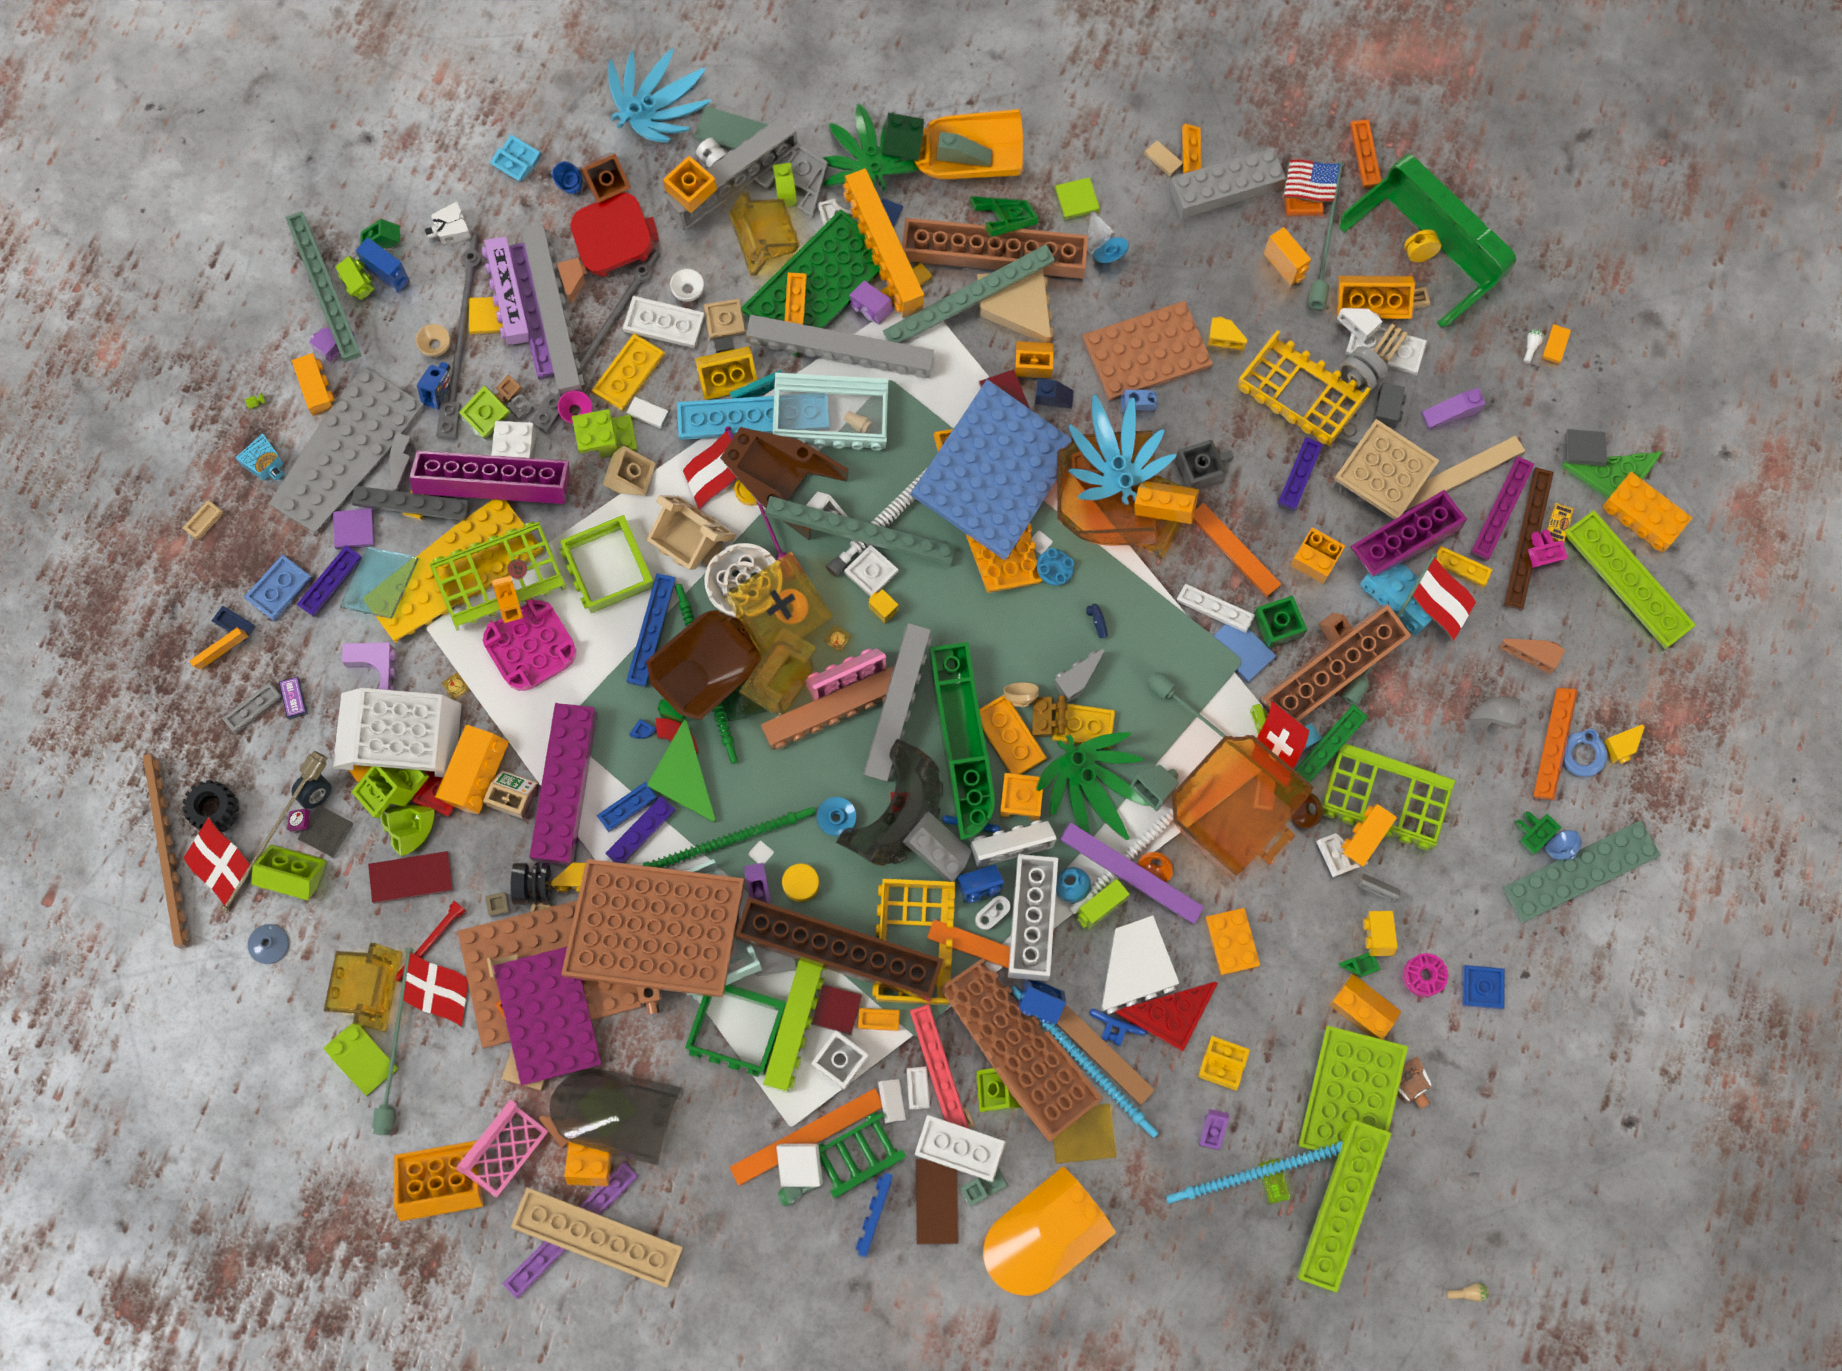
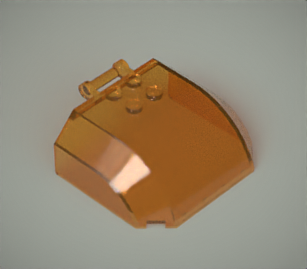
M1152 430L1135 431L1131 463H1134L1142 446L1153 436ZM1114 432L1120 455H1122L1121 432ZM1095 433L1082 434L1105 462ZM1073 438L1065 448L1057 451V519L1063 526L1077 537L1099 545L1156 544L1157 518L1135 515V501L1131 495L1127 498L1129 501L1127 505L1122 502V491L1099 500L1078 499V495L1081 492L1102 486L1083 482L1069 473V469H1073L1071 455L1080 452ZM1154 453L1151 456V458L1147 461V463L1142 467V469L1146 465L1154 461ZM1090 463V470H1098ZM1155 475L1146 481L1155 482ZM1156 482L1170 485L1168 482ZM1141 483L1131 486L1132 491L1136 494Z
M1245 735L1244 737L1224 736L1172 793L1173 823L1192 845L1233 880L1257 855L1266 864L1270 865L1274 861L1273 858L1286 843L1295 838V834L1285 824L1309 797L1314 787L1254 735ZM1281 831L1283 836L1267 853L1262 850Z

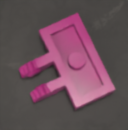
M1548 529L1542 530L1541 534L1539 532L1532 533V543L1535 547L1528 549L1533 568L1568 559L1563 540L1553 542L1552 535Z

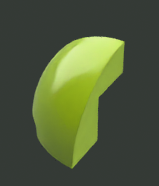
M406 805L405 807L390 806L380 816L384 832L389 833L391 836L390 844L400 856L414 851L427 838L434 821V809L417 805Z

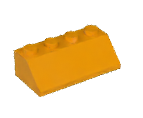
M1338 276L1337 317L1342 308L1370 309L1378 314L1380 318L1412 319L1415 290L1413 276Z
M465 725L435 797L466 813L479 814L485 795L495 777L509 741L488 731Z

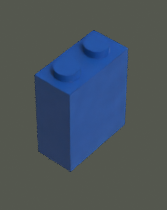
M367 237L355 250L360 261L364 264V268L398 292L406 286L409 280L402 263Z

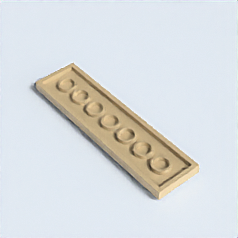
M528 1187L525 1190L510 1227L666 1288L669 1285L683 1249L679 1245Z

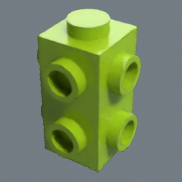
M347 256L335 266L339 273L338 277L347 286L346 291L350 296H355L362 300L375 289L372 284L373 279L363 269L365 266L358 258L354 259L351 256Z

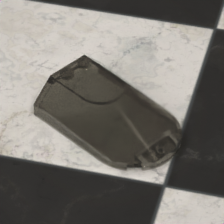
M586 1069L568 1076L556 1087L550 1100V1118L557 1132L572 1143L659 1165L665 1134L677 1099L682 1096L683 1088L602 1069Z

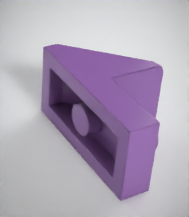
M1209 1109L1208 1114L1204 1117L1200 1146L1220 1150L1229 1121V1113Z

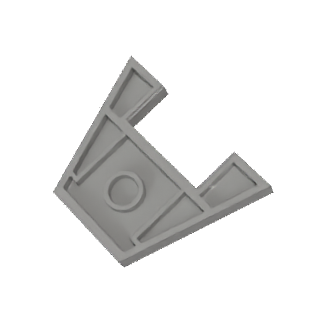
M797 143L754 177L753 180L769 190L775 182L773 165L791 162L794 184L806 192V195L798 205V209L813 218L828 168V162Z

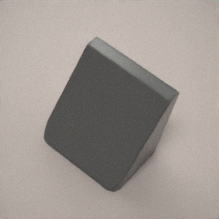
M732 336L714 339L716 353L734 349Z

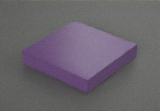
M372 508L333 512L334 546L336 550L343 549L345 545L349 548L374 546Z

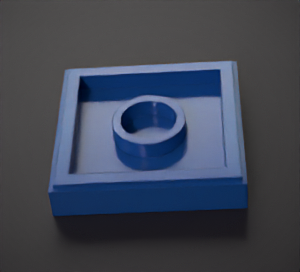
M1464 965L1462 1006L1504 1009L1505 968Z

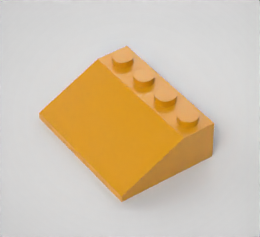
M476 1140L394 1155V1210L399 1221L483 1207V1188L466 1174H461L456 1170L458 1164L477 1142ZM480 1164L474 1165L470 1170L477 1176H481Z

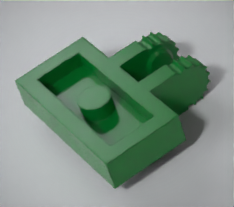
M1526 811L1523 815L1534 827L1531 829L1520 819L1515 822V825L1526 834L1519 842L1532 855H1535L1562 827L1548 814L1539 821L1531 812Z

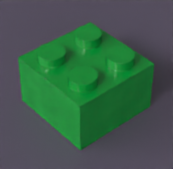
M1293 595L1257 607L1254 612L1255 620L1269 649L1302 638L1307 632L1306 625Z

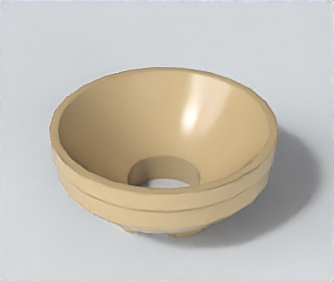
M428 324L418 331L416 345L424 355L438 357L448 350L450 335L443 326ZM439 341L440 346L437 349L430 348L431 342Z
M1028 682L1012 683L1003 689L1004 697L1013 706L1027 707L1039 695V687Z

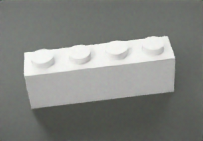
M1038 820L1032 822L1031 826L1024 827L1019 825L1013 827L1012 831L1004 832V830L997 831L991 837H976L971 842V850L977 868L1017 858L1018 854L1028 855L1053 848L1056 842V835L1048 821Z

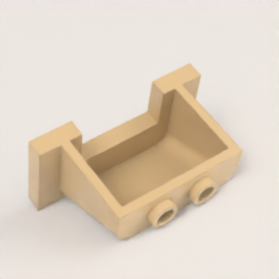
M659 495L656 502L663 506L646 540L659 548L660 553L672 557L676 564L685 566L689 570H695L718 541H733L736 534L679 495Z

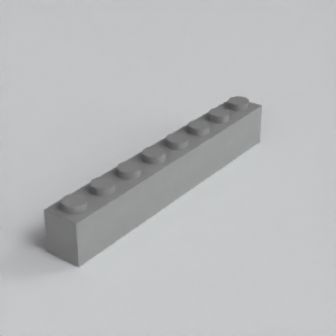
M910 623L905 626L863 772L864 776L887 782L888 778L891 779L893 776L894 767H892L894 759L897 760L900 751L897 748L898 742L903 740L905 729H902L904 721L908 722L911 713L908 707L910 703L914 702L916 692L913 691L914 686L919 684L922 674L919 672L920 665L924 666L927 657V654H924L925 648L930 646L932 635H929L930 629Z

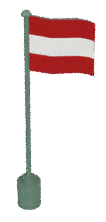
M1431 553L1428 563L1398 612L1397 617L1400 619L1413 597L1423 611L1437 622L1454 641L1476 601L1469 591L1443 568L1437 560V554ZM1371 667L1365 670L1362 676L1359 675L1348 683L1341 695L1344 701L1351 705H1359L1369 688L1368 680L1365 677Z

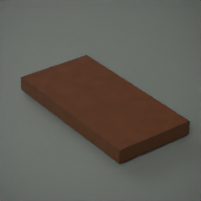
M916 1159L917 1244H958L957 1169L928 1159Z

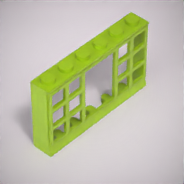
M529 522L524 525V528L508 530L503 536H492L487 539V542L481 544L480 542L474 543L466 550H455L450 556L445 558L440 556L429 563L456 631L460 630V625L468 622L474 624L478 622V618L486 615L492 617L496 615V611L500 610L496 598L488 599L471 558L472 554L504 543L512 563L516 562L514 557L528 552L533 565L527 566L526 569L527 571L535 569L539 582L525 586L523 578H519L522 588L515 590L519 603L531 600L540 594H544V596L549 595L551 590L561 587L562 590L566 589L540 522ZM538 530L542 542L529 546L524 534ZM521 536L526 548L512 553L507 541ZM544 546L549 558L536 563L531 550ZM467 556L472 569L458 574L453 561ZM551 562L556 575L543 580L538 567ZM449 563L454 575L440 580L435 568ZM474 573L478 586L464 590L460 578ZM456 580L461 592L447 597L442 585ZM481 590L485 602L471 607L467 594ZM463 596L468 609L454 614L449 601Z
M1345 743L1336 753L1321 802L1323 815L1328 818L1336 817L1342 819L1343 823L1349 825L1357 824L1358 822L1362 823L1366 817L1363 814L1366 810L1377 769L1380 768L1412 779L1398 826L1392 825L1384 837H1395L1402 843L1416 844L1422 850L1434 849L1437 846L1455 780ZM1342 756L1356 760L1352 773L1338 769ZM1360 762L1374 766L1370 779L1356 775ZM1337 773L1350 777L1347 790L1333 786ZM1355 779L1368 783L1365 796L1351 792ZM1416 781L1430 785L1426 798L1412 793ZM1434 787L1445 790L1442 803L1430 800ZM1332 790L1345 794L1342 808L1328 803ZM1350 796L1363 800L1360 814L1346 809ZM1411 798L1425 802L1421 815L1407 811ZM1429 804L1440 807L1437 820L1425 817ZM1406 815L1419 819L1416 833L1402 828ZM1424 821L1435 825L1431 838L1420 834Z

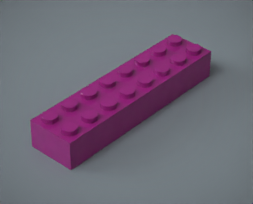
M417 450L410 474V483L413 494L565 504L571 476L569 461Z
M555 703L529 855L533 862L566 866L574 862L598 714L594 707Z

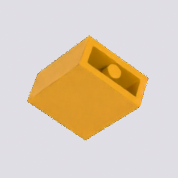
M1284 227L1269 236L1263 254L1290 286L1294 283L1302 282L1306 278L1305 275L1309 270L1311 258Z

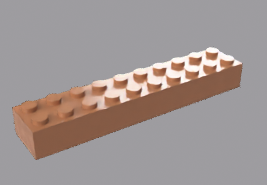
M905 218L902 248L909 262L998 270L1028 253L1047 245L1055 259V263L1041 269L1044 275L1084 279L1088 235L1018 229L990 237L985 229V225Z

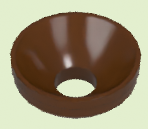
M1302 792L1295 795L1291 800L1290 815L1299 827L1311 828L1321 821L1323 807L1316 795ZM1310 803L1316 807L1315 814H1311L1309 811Z

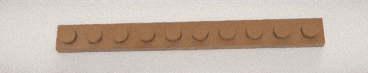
M152 754L143 755L173 943L175 947L183 949L188 947L187 941H189L190 937L184 925L186 914L181 907L183 895L178 889L180 877L178 872L175 871L174 864H177L175 853L172 852L171 845L174 844V841L168 829L171 823L165 810L167 800L163 796L164 782L159 774L161 763Z

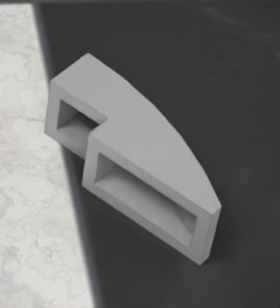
M397 432L390 451L389 471L392 489L402 492L414 463L410 456L414 443L411 437Z

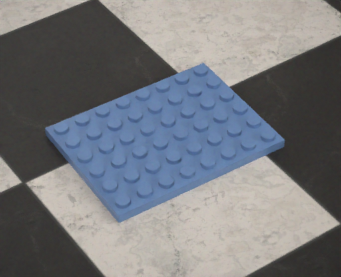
M987 379L909 495L1005 560L1072 457L1071 455L1074 454L1077 445L1072 438Z

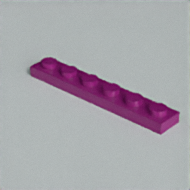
M1519 456L1516 457L1471 553L1489 560L1535 465L1534 463Z

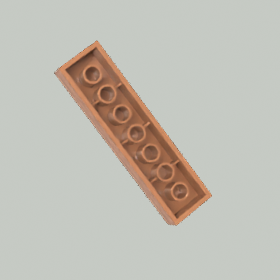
M1388 604L1381 605L1263 694L1259 699L1268 711H1270L1271 701L1273 700L1299 721L1403 643L1411 634Z

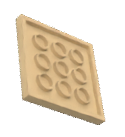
M1375 419L1334 480L1395 520L1406 510L1439 460Z

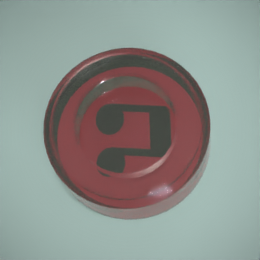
M520 559L512 560L507 568L508 574L516 580L524 578L528 571L526 563Z

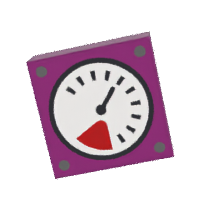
M304 808L289 811L287 830L294 832L308 829L310 810Z

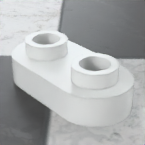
M997 896L976 915V926L981 930L991 929L1009 912V900L1003 896ZM999 903L1003 905V910L1001 911L996 909V905ZM983 917L989 919L987 924L982 923L981 919Z

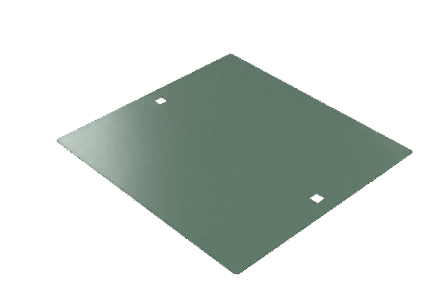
M888 380L886 448L876 451L871 448L857 450L852 447L840 449L833 446L823 447L819 452L849 469L847 481L807 474L789 501L806 506L817 492L825 493L835 500L849 518L871 523L905 488L928 468L938 453L933 434L937 431L953 428L896 382ZM871 396L855 414L870 418V421L873 422L868 434H882L883 396ZM848 423L838 431L858 433ZM914 500L886 528L955 546L951 565L947 566L872 545L898 568V573L882 588L899 605V611L886 623L869 609L870 596L844 574V570L860 555L858 552L851 557V561L837 577H834L826 568L830 561L851 547L850 542L853 540L811 529V537L807 540L785 522L767 517L782 553L786 552L792 555L800 574L796 580L782 583L781 592L787 589L801 592L807 600L808 613L801 622L796 624H785L777 618L775 613L769 616L767 611L759 616L743 620L752 627L756 635L770 624L796 650V653L781 665L760 644L761 661L757 670L720 704V706H723L722 711H725L724 716L727 717L725 721H728L727 726L730 727L728 731H731L732 734L730 736L734 739L733 746L738 763L731 764L726 747L723 746L721 741L723 737H720L721 732H718L720 727H717L718 722H715L717 717L713 716L715 712L711 711L702 720L687 716L685 718L689 731L692 733L698 746L699 753H696L715 816L714 823L653 789L652 791L657 798L663 797L676 810L666 822L695 847L696 844L701 846L702 842L706 844L707 841L712 842V839L718 840V837L723 838V835L727 837L729 833L733 835L734 831L738 833L740 829L744 831V828L750 829V826L755 827V824L761 825V822L766 823V820L769 822L772 821V818L776 820L777 816L782 818L783 814L787 816L789 812L793 811L796 813L814 807L816 814L797 820L795 824L791 825L788 823V826L782 825V828L779 826L777 830L773 828L771 832L767 830L766 834L762 832L760 836L758 834L755 837L750 836V839L745 838V841L739 840V843L734 842V845L730 843L728 847L724 845L723 849L718 847L717 851L713 849L712 852L707 851V854L704 855L710 860L714 859L716 865L728 876L745 879L744 866L757 864L748 856V852L758 841H762L774 852L764 864L772 905L879 938V936H876V924H880L881 916H877V905L881 904L882 897L878 896V886L882 884L883 879L945 881L903 843V840L927 812H930L960 840L958 826L942 821V817L945 815L956 817L937 712L929 654L930 647L969 642L979 709L1004 695L1003 689L1005 686L1018 682L1036 684L1039 687L1038 697H1053L1054 704H1056L1060 693L1054 686L1055 676L1061 671L1065 670L1067 672L1072 669L1071 666L1079 660L1083 662L1094 650L1100 651L1104 649L1103 657L1084 692L1068 702V704L1115 710L1113 733L1130 732L1131 735L1112 745L1110 750L1101 748L1096 751L1125 752L1142 757L1143 761L1125 764L1095 761V764L1114 773L1129 785H1131L1136 774L1154 767L1197 717L1172 696L1169 699L1166 697L1163 700L1153 692L1147 684L1150 677L1156 671L1159 674L1165 675L1176 684L1174 694L1200 713L1239 668L1241 659L1045 501L1042 502L1030 521L1032 528L1030 532L1031 538L1038 531H1041L1053 541L1046 551L1049 548H1055L1074 560L1072 577L1063 585L1054 586L1042 580L1039 584L987 593L966 534L918 500ZM762 513L732 544H754L767 550L774 559L778 555ZM1034 549L1036 560H1038L1041 554ZM736 571L732 576L736 577L740 572ZM705 573L685 594L687 601H690V609L693 610L692 614L695 616L694 620L705 612L718 610L711 603L706 593ZM753 573L751 578L756 580L759 578V574ZM731 589L729 594L737 593V590ZM750 591L748 595L753 597L756 595V592ZM680 601L666 614L656 652L687 627L684 624L686 622L683 620L684 616L681 615L683 611H680L679 608ZM1095 603L1100 607L1105 619L1108 637H1098L1093 615H1087V606H1092ZM787 604L786 607L791 613L792 608L789 604ZM910 623L931 630L929 635H932L930 646L925 648L924 654H927L924 666L920 665L919 672L922 673L919 684L914 686L913 691L916 692L914 702L910 703L908 707L911 713L908 722L904 721L902 729H905L903 740L898 742L897 748L900 751L897 760L894 759L892 763L894 772L891 779L888 778L887 782L863 775L883 701L877 703L870 710L863 709L858 711V714L852 718L845 717L840 719V722L834 726H824L818 733L806 734L800 741H790L782 749L776 750L774 748L771 750L762 731L761 724L813 702L805 681L809 675L816 672L822 673L831 665L836 664L837 666L849 657L853 656L855 658L860 656L864 650H873L875 648L885 653L886 669L895 664L906 624ZM842 632L846 637L845 644L841 647L831 645L829 638L832 633ZM635 648L580 705L594 707L598 713L591 757L630 791H633L644 782L648 784L671 744L666 739H658L657 731L645 739H636L629 735L639 719L656 728L655 718H661L657 710L661 699L664 700L652 686L650 676L646 687L626 682ZM1033 702L1027 707L1014 706L1032 734ZM984 734L995 796L994 811L988 824L998 825L1004 832L1012 831L1013 827L1019 825L1024 827L1031 826V823L1034 821L1029 820V816L1010 814L1009 818L999 817L1004 774L1009 772ZM1052 736L1034 737L1047 760L1022 775L1040 777L1051 762L1066 754L1065 750L1061 749L1057 742L1052 741ZM1055 777L1043 789L1039 820L1049 822L1056 835V842L1053 848L1028 855L1058 858V876L1079 854L1078 851L1059 839L1070 822L1077 827L1079 826L1074 817L1070 802L1068 778L1066 779L1064 793L1055 815L1051 814L1050 800ZM1095 777L1117 810L1126 798L1111 790ZM1079 785L1086 808L1090 835L1094 837L1105 822L1093 809ZM890 792H910V798L906 806L899 811L891 812ZM832 797H841L848 800L856 811L854 827L842 836L826 834L817 823L819 806L825 800ZM835 815L833 820L839 821L840 816ZM981 830L976 835L961 841L971 850V842L974 841V838L979 836L991 837L993 832ZM971 852L965 868L958 876L985 867L977 868L973 853ZM1017 858L992 864L996 865L1004 882L1002 891L997 896H1003L1009 900L1010 910L989 930L979 929L976 926L975 917L995 897L988 898L987 895L981 897V900L976 903L969 904V901L964 903L956 877L953 881L955 882L954 927L1000 944L1006 940L1011 934ZM799 863L807 864L814 868L820 883L815 897L802 903L789 899L784 893L782 886V877L785 871L790 866ZM745 879L744 889L748 892V888H747V884H746V879ZM889 887V901L903 902L904 887ZM908 888V902H922L923 888ZM927 889L926 903H941L942 889ZM997 904L996 909L999 911L1003 910V905ZM888 906V920H902L903 906ZM907 906V921H921L922 907ZM926 907V922H933L934 919L941 921V908ZM983 917L981 921L983 924H987L989 919ZM887 924L886 941L939 958V943L927 939L931 926ZM952 949L951 980L981 959ZM844 975L882 1009L900 1010L899 1023L913 1036L918 1037L910 1010L928 1004L877 1002L876 997L872 996V983ZM935 986L932 998H937V986ZM884 988L883 995L898 996V992ZM929 1004L934 1021L941 1016L949 1005Z

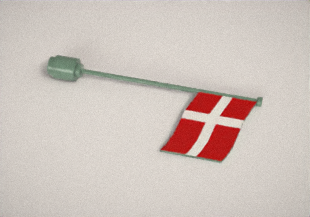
M405 948L407 954L384 1105L380 1104L379 1108L374 1109L372 1129L373 1134L390 1135V1130H393L395 1110H391L392 1106L388 1105L403 1002L423 1012L448 1019L461 1028L463 1023L468 988L467 977L455 970L429 963L412 954L413 948Z

